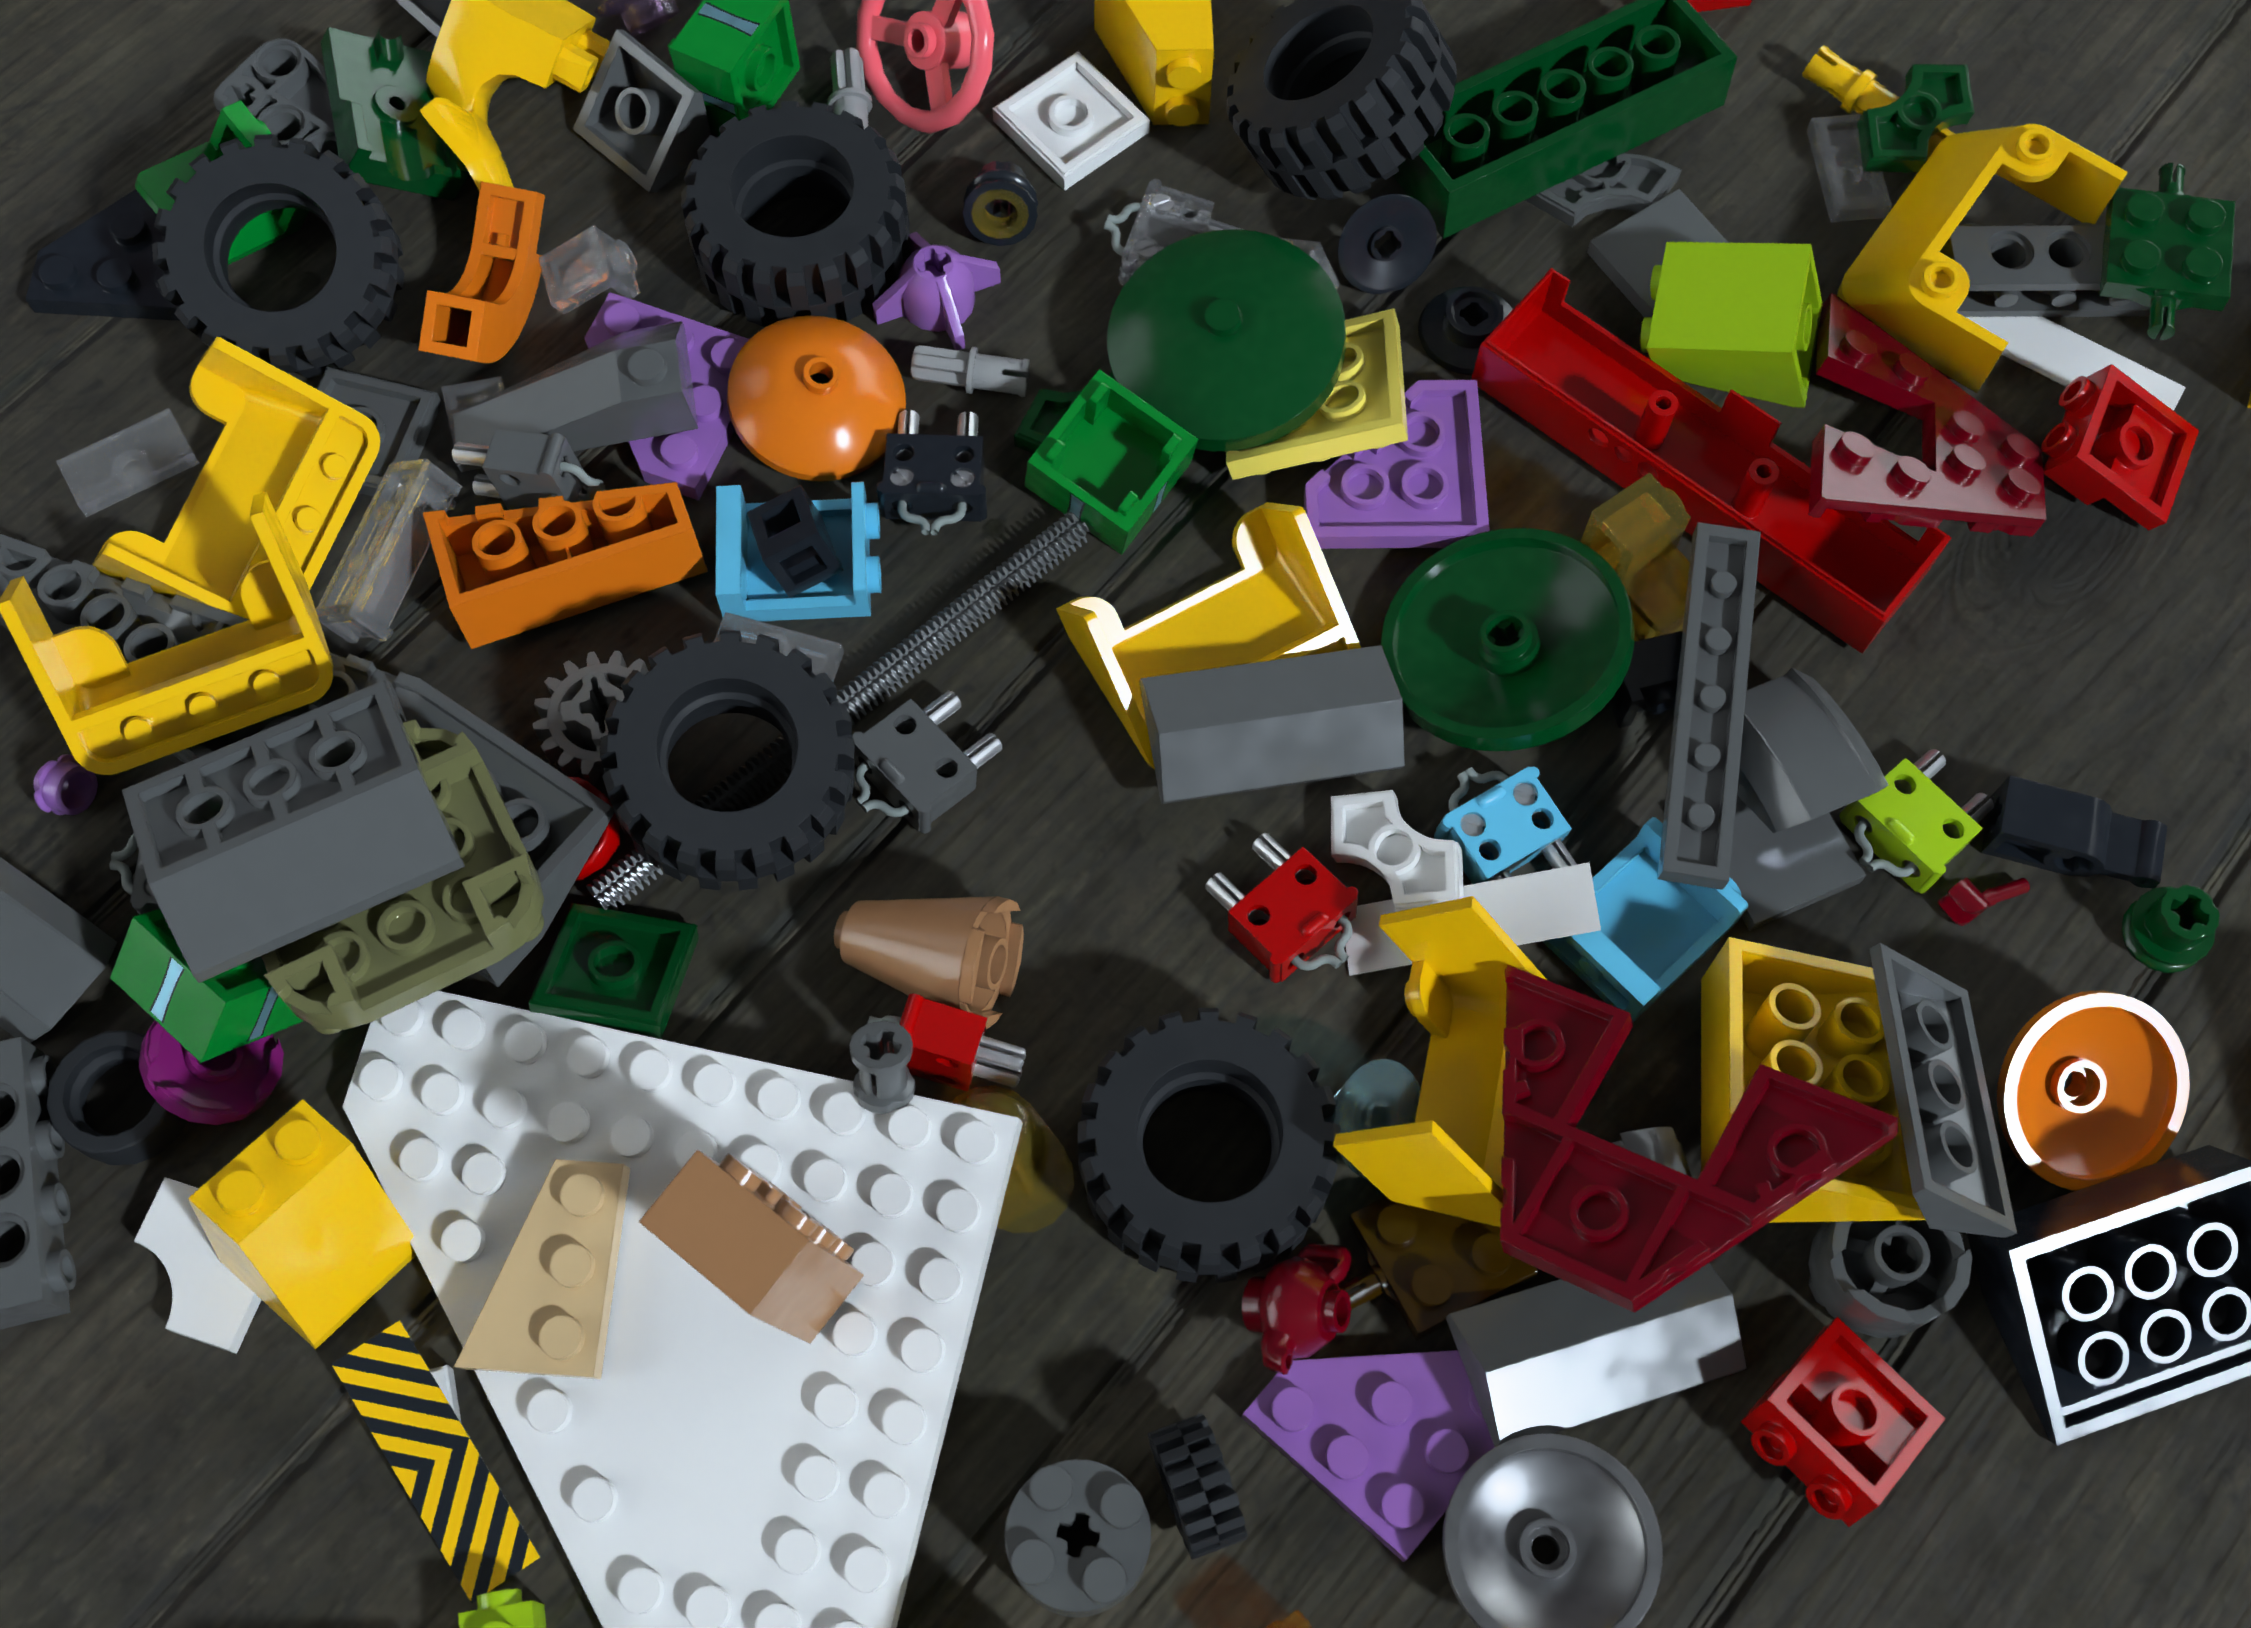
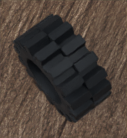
M1200 1413L1148 1433L1150 1448L1161 1477L1163 1489L1166 1492L1171 1512L1176 1519L1178 1530L1191 1559L1194 1560L1246 1540L1248 1535L1245 1528V1520L1239 1508L1240 1503L1233 1489L1228 1468L1224 1464L1222 1452L1219 1445L1216 1444L1214 1433L1210 1425H1208L1206 1417Z

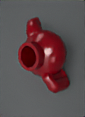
M1309 1243L1300 1250L1297 1256L1273 1266L1266 1277L1254 1276L1246 1284L1242 1298L1243 1321L1250 1332L1263 1333L1261 1339L1263 1365L1269 1370L1287 1375L1293 1364V1359L1310 1357L1333 1340L1337 1333H1343L1347 1329L1351 1317L1350 1297L1345 1290H1340L1337 1285L1344 1280L1351 1265L1350 1251L1344 1246Z

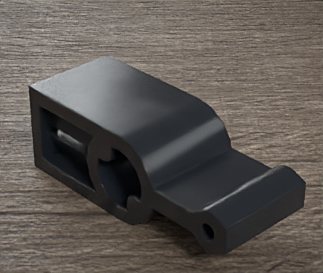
M2012 775L1990 796L1994 808L1987 814L1981 853L2069 876L2087 877L2102 874L2129 881L2137 887L2151 889L2160 884L2167 825L2155 820H2140L2113 813L2111 806L2099 798Z

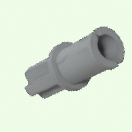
M848 47L845 50H835L830 58L833 93L828 98V105L833 107V113L840 115L844 110L862 119L865 129L869 126L868 113L873 105L871 95L865 91L863 60L859 56V51L855 48Z
M923 345L916 346L911 361V374L915 380L966 387V393L972 394L975 388L1017 394L1021 397L1026 395V378L1029 377L1030 359L1024 358L1021 360L979 354L978 347H971L970 352Z

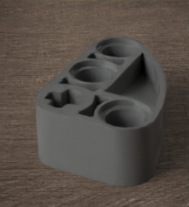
M289 39L267 41L254 51L215 90L213 101L219 114L222 108L241 100L256 119L261 120L281 144L289 145V141L292 137L312 142L320 153L329 150L339 157L325 67L298 43Z

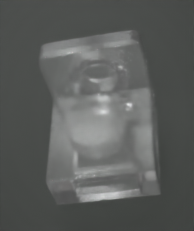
M594 225L539 257L550 305L563 314H567L609 288H613L629 299L640 294L635 276L638 264L633 252L625 242L619 239L614 240Z

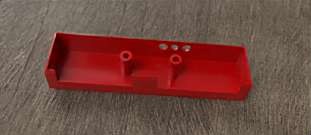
M1551 268L1481 343L1471 380H1477L1478 387L1690 535H1693L1698 522L1761 532L1756 581L1863 654L1929 572L1952 537L1938 528H1927L1920 540L1917 541L1888 520H1881L1879 523L1865 522L1862 515L1857 511L1826 509L1820 518L1808 515L1811 468L1773 443L1782 424L1780 421L1732 389L1729 391L1721 408L1564 302L1570 280Z

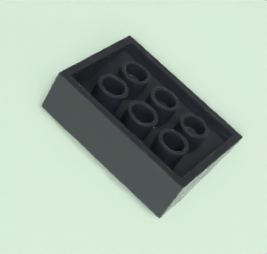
M2206 1145L2014 1212L2013 1216L2017 1233L2006 1238L1967 1233L1981 1292L2049 1441L2055 1445H2060L2251 1375V1160L2211 1145Z

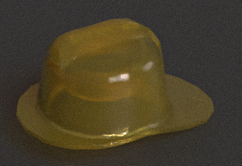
M996 1085L975 1087L956 1096L951 1103L1018 1117L1023 1122L997 1228L1011 1233L1036 1232L1054 1223L1068 1207L1074 1189L1073 1165L1064 1147L1040 1115L1018 1093Z

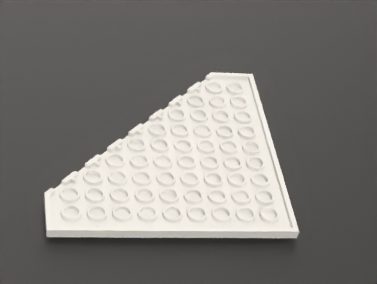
M436 991L371 1022L342 1107L386 1195L414 1235L410 1243L462 1347H464L555 1159L625 1164L630 1168L601 1380L474 1370L602 1627L896 1628L1023 1122L1018 1117L914 1095L913 1099L905 1107L895 1109L886 1114L873 1113L859 1105L858 1097L854 1095L853 1081L543 1013H534L529 1010L442 991ZM872 1086V1087H873V1092L876 1094V1093H877V1087H876V1086ZM697 1149L718 1163L728 1153L731 1154L747 1168L750 1167L765 1180L770 1181L802 1206L800 1211H804L818 1223L825 1225L855 1249L847 1262L864 1276L811 1344L749 1315L639 1223L640 1219Z

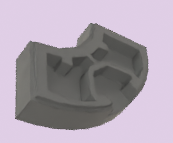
M1623 153L1525 201L1573 227L1585 216L1605 209L1640 212L1669 193L1678 181L1681 169L1655 158Z

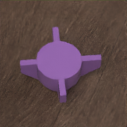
M917 232L911 233L909 235L911 255L901 266L897 281L872 303L876 323L879 325L906 316L910 323L923 330L934 332L946 330L954 349H964L965 340L961 324L965 322L973 311L975 292L1001 283L1000 268L996 261L961 255L945 245H930Z

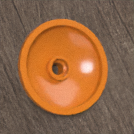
M810 315L777 321L757 332L745 343L737 354L730 370L727 386V404L731 422L739 438L749 451L767 466L780 473L802 480L835 481L857 475L875 465L885 456L887 433L897 434L899 414L906 409V393L901 373L895 361L874 337L845 321ZM813 374H823L830 381L820 384L813 381L810 376Z
M2085 991L2058 999L2036 1013L2023 1026L2004 1058L1997 1087V1110L2005 1139L2015 1156L2031 1172L2059 1187L2074 1191L2155 1164L2174 1141L2186 1113L2190 1088L2186 1055L2177 1034L2166 1019L2155 1009L2135 998L2109 991ZM2071 1073V1083L2064 1090L2065 1080L2067 1076Z

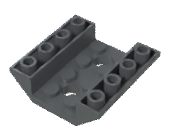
M383 680L122 790L148 885L192 975L198 983L465 867L448 822L427 785L403 725V722H407L390 682ZM345 760H348V761H346L345 763H343V764H341V765H339V766L331 767V766L336 765V764H338V763H341V762H343V761H345ZM215 816L213 819H211V820H209V821H207V822H205V823L199 824V822H202V821H204V820H206V819H209V818Z

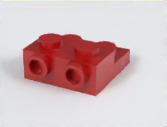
M2113 364L2087 377L2080 376L2074 379L2064 389L2059 398V405L2066 409L2063 420L2047 434L2041 446L2042 451L2049 456L2043 473L2085 505L2105 498L2147 530L2167 523L2199 430Z
M1836 1317L1821 1330L1794 1364L1773 1382L1741 1420V1423L1753 1433L1751 1437L1753 1448L1762 1459L1776 1466H1787L1807 1486V1500L1819 1514L1829 1519H1841L1850 1527L1880 1506L1945 1418L1841 1319Z

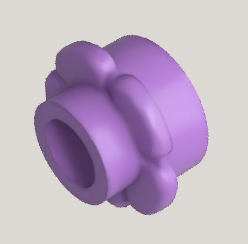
M63 754L58 758V761L51 760L46 762L36 773L34 778L35 802L42 811L47 813L52 811L56 815L79 814L91 805L96 796L98 788L97 777L95 773L83 768L72 754Z

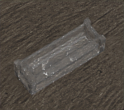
M426 458L390 463L316 608L320 623L349 643H358L362 637H371L378 642L391 638L394 631L389 627L431 544L422 512L439 510L447 512V510H453L457 504L453 497L458 496L462 486Z

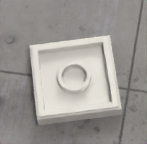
M1079 51L993 108V121L1064 191L1141 139L1150 130V119Z

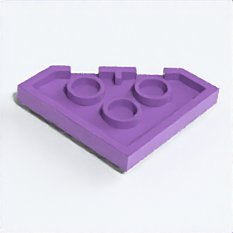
M609 292L584 337L588 349L625 331L683 322L698 429L629 441L628 443L645 482L652 485L677 482L681 495L699 501L735 431L727 404L728 379L737 354L749 339Z
M1418 380L1405 392L1408 441L1391 444L1379 449H1368L1342 455L1326 471L1321 469L1305 484L1304 510L1321 549L1445 548L1466 537L1490 531L1477 380Z
M1458 1350L1293 1360L1288 1374L1277 1373L1241 1417L1402 1562L1408 1559L1445 1513L1457 1484L1467 1470L1485 1453L1495 1448Z

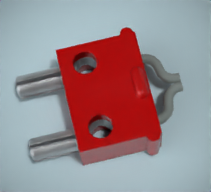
M1268 833L1261 834L1260 839L1257 838L1253 842L1252 849L1275 871L1246 896L1222 873L1214 874V878H1210L1207 881L1206 890L1228 910V931L1269 970V978L1273 983H1282L1298 968L1309 971L1323 964H1330L1337 969L1349 958L1344 947L1352 935V925L1350 922L1356 918L1358 890L1352 886L1347 888L1304 847L1291 856ZM1343 929L1342 934L1335 943L1336 956L1324 954L1307 961Z
M914 993L909 994L902 1017L891 1015L884 1016L883 1018L869 1017L868 1023L878 1021L894 1022L909 1032L913 1043V1053L911 1060L907 1063V1067L911 1075L966 1092L969 1090L973 1075L1013 1088L1020 1081L1019 1077L1022 1075L1023 1060L1026 1058L1025 1048L986 1037L987 1017L928 1000Z

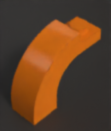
M481 181L472 244L465 270L457 285L450 292L441 293L427 290L419 351L481 363L496 362L509 352L527 321L542 271L544 256L536 254L545 200L544 194Z

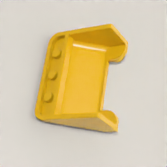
M216 337L198 363L191 377L189 388L191 398L196 407L205 415L225 426L164 543L137 531L117 533L103 544L92 566H95L98 571L121 581L130 578L148 584L158 594L174 598L177 594L250 619L241 599L242 580L246 572L253 565L268 559L249 517L253 496L267 492L310 591L378 455L380 435L375 424L364 414L225 339Z
M1267 502L1244 514L1237 522L1232 536V548L1238 558L1241 569L1123 628L1118 614L1112 605L1101 598L1082 596L1056 608L1071 642L1143 758L1154 770L1139 685L1141 678L1361 648L1310 521L1302 506Z

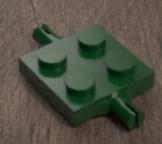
M2167 163L2160 167L2158 172V191L2118 187L2106 208L2100 296L2128 299L2149 307L2150 316L2147 334L2150 338L2156 339L2160 331L2159 340L2169 339L2175 334V310L2199 308L2223 311L2231 295L2236 201L2184 194L2183 186L2186 169L2180 163L2177 164L2174 172V163Z

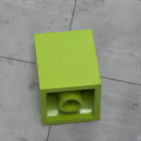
M1666 242L1662 265H1654L1651 274L1650 292L1652 300H1655L1653 316L1645 317L1642 323L1640 336L1641 351L1648 353L1653 362L1683 382L1729 392L1732 389L1742 396L1790 407L1805 408L1823 304L1811 244Z

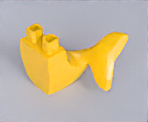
M451 0L426 76V83L434 99L428 101L420 111L437 134L466 166L479 191L481 181L514 187L501 156V151L488 127V109L491 97L502 82L510 78H522L546 89L555 81H559L581 93L588 88L593 76L596 77L610 41L592 32L596 17L567 0Z

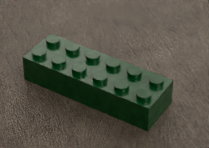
M1636 0L1456 83L1449 111L1442 112L1444 116L1443 124L1436 135H1429L1423 142L1424 149L1413 160L1407 158L1397 167L1399 172L1394 174L1393 177L1408 196L1420 201L1429 210L1434 219L1436 231L1444 239L1723 106L1738 56L1687 0Z

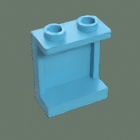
M851 482L850 499L812 500L822 515L835 554L842 563L844 571L789 598L763 562L747 512L764 503H746L741 485L716 486V598L724 623L871 616V593H881L880 557L870 556L869 539H880V514L878 502L867 503L864 482Z
M1656 817L1648 820L1641 828L1637 837L1592 878L1601 931L1542 941L1604 1002L1630 1012L1632 1023L1732 929L1749 907L1747 901L1741 897L1739 887L1731 878H1729V882L1723 890L1657 879L1663 823Z

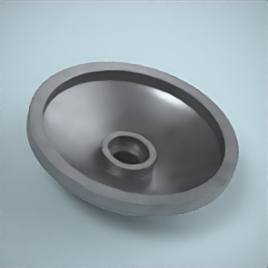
M1532 1434L1504 1442L1485 1453L1467 1470L1457 1484L1446 1510L1442 1537L1446 1572L1457 1600L1466 1614L1479 1628H1636L1643 1620L1654 1600L1660 1582L1663 1555L1661 1533L1654 1509L1645 1491L1630 1471L1609 1453L1589 1442L1559 1434ZM1536 1537L1546 1538L1552 1543L1555 1556L1550 1564H1542L1534 1558L1531 1546Z

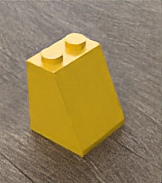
M1094 0V29L1153 125L1188 126L1191 124H1209L1214 55L1211 0Z
M303 1099L188 1198L219 1261L314 1349H317L416 1256L410 1243L414 1235L353 1143Z

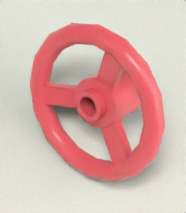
M862 0L857 12L856 49L863 60L865 84L874 97L900 123L914 130L932 134L958 125L979 103L992 71L994 30L987 0H936L932 11L916 12L907 22L880 16L885 0ZM962 2L965 5L967 13L959 11ZM878 41L904 46L909 61L916 68L925 70L930 111L913 108L894 92L883 71ZM969 66L960 90L953 96L949 69H964Z

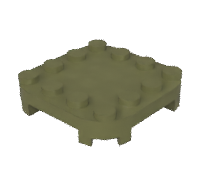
M416 719L403 722L427 785L448 822L465 867L261 956L268 972L264 976L277 994L298 1018L310 1023L319 1033L334 1034L341 1030L371 1023L503 960L523 946L525 942L535 939L543 929L544 918L541 911L544 896L539 875L477 748L463 731L457 735L446 729L421 728Z

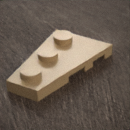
M555 1159L454 1367L466 1370L601 1380L630 1176V1168L628 1166L618 1163Z

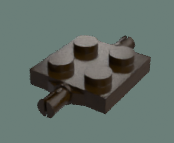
M1385 1196L1350 1214L1349 1224L1365 1250L1368 1270L1338 1286L1340 1290H1345L1348 1293L1351 1310L1382 1294L1385 1300L1400 1311L1417 1341L1448 1325L1446 1320L1448 1314L1498 1299L1534 1280L1538 1270L1536 1267L1503 1252L1500 1242V1227L1396 1203Z

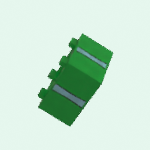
M703 0L676 39L672 38L668 44L675 72L702 93L711 133L720 136L719 128L721 125L733 117H736L739 121L749 117V109L765 105L767 110L772 109L800 69L789 0Z
M1099 369L1027 462L1025 487L1063 514L1068 512L1074 513L1079 521L1085 522L1091 534L1122 555L1191 464L1198 438Z
M161 909L132 918L110 978L200 1063L304 1021L291 1011L264 976L268 972L261 956L198 983L192 975Z

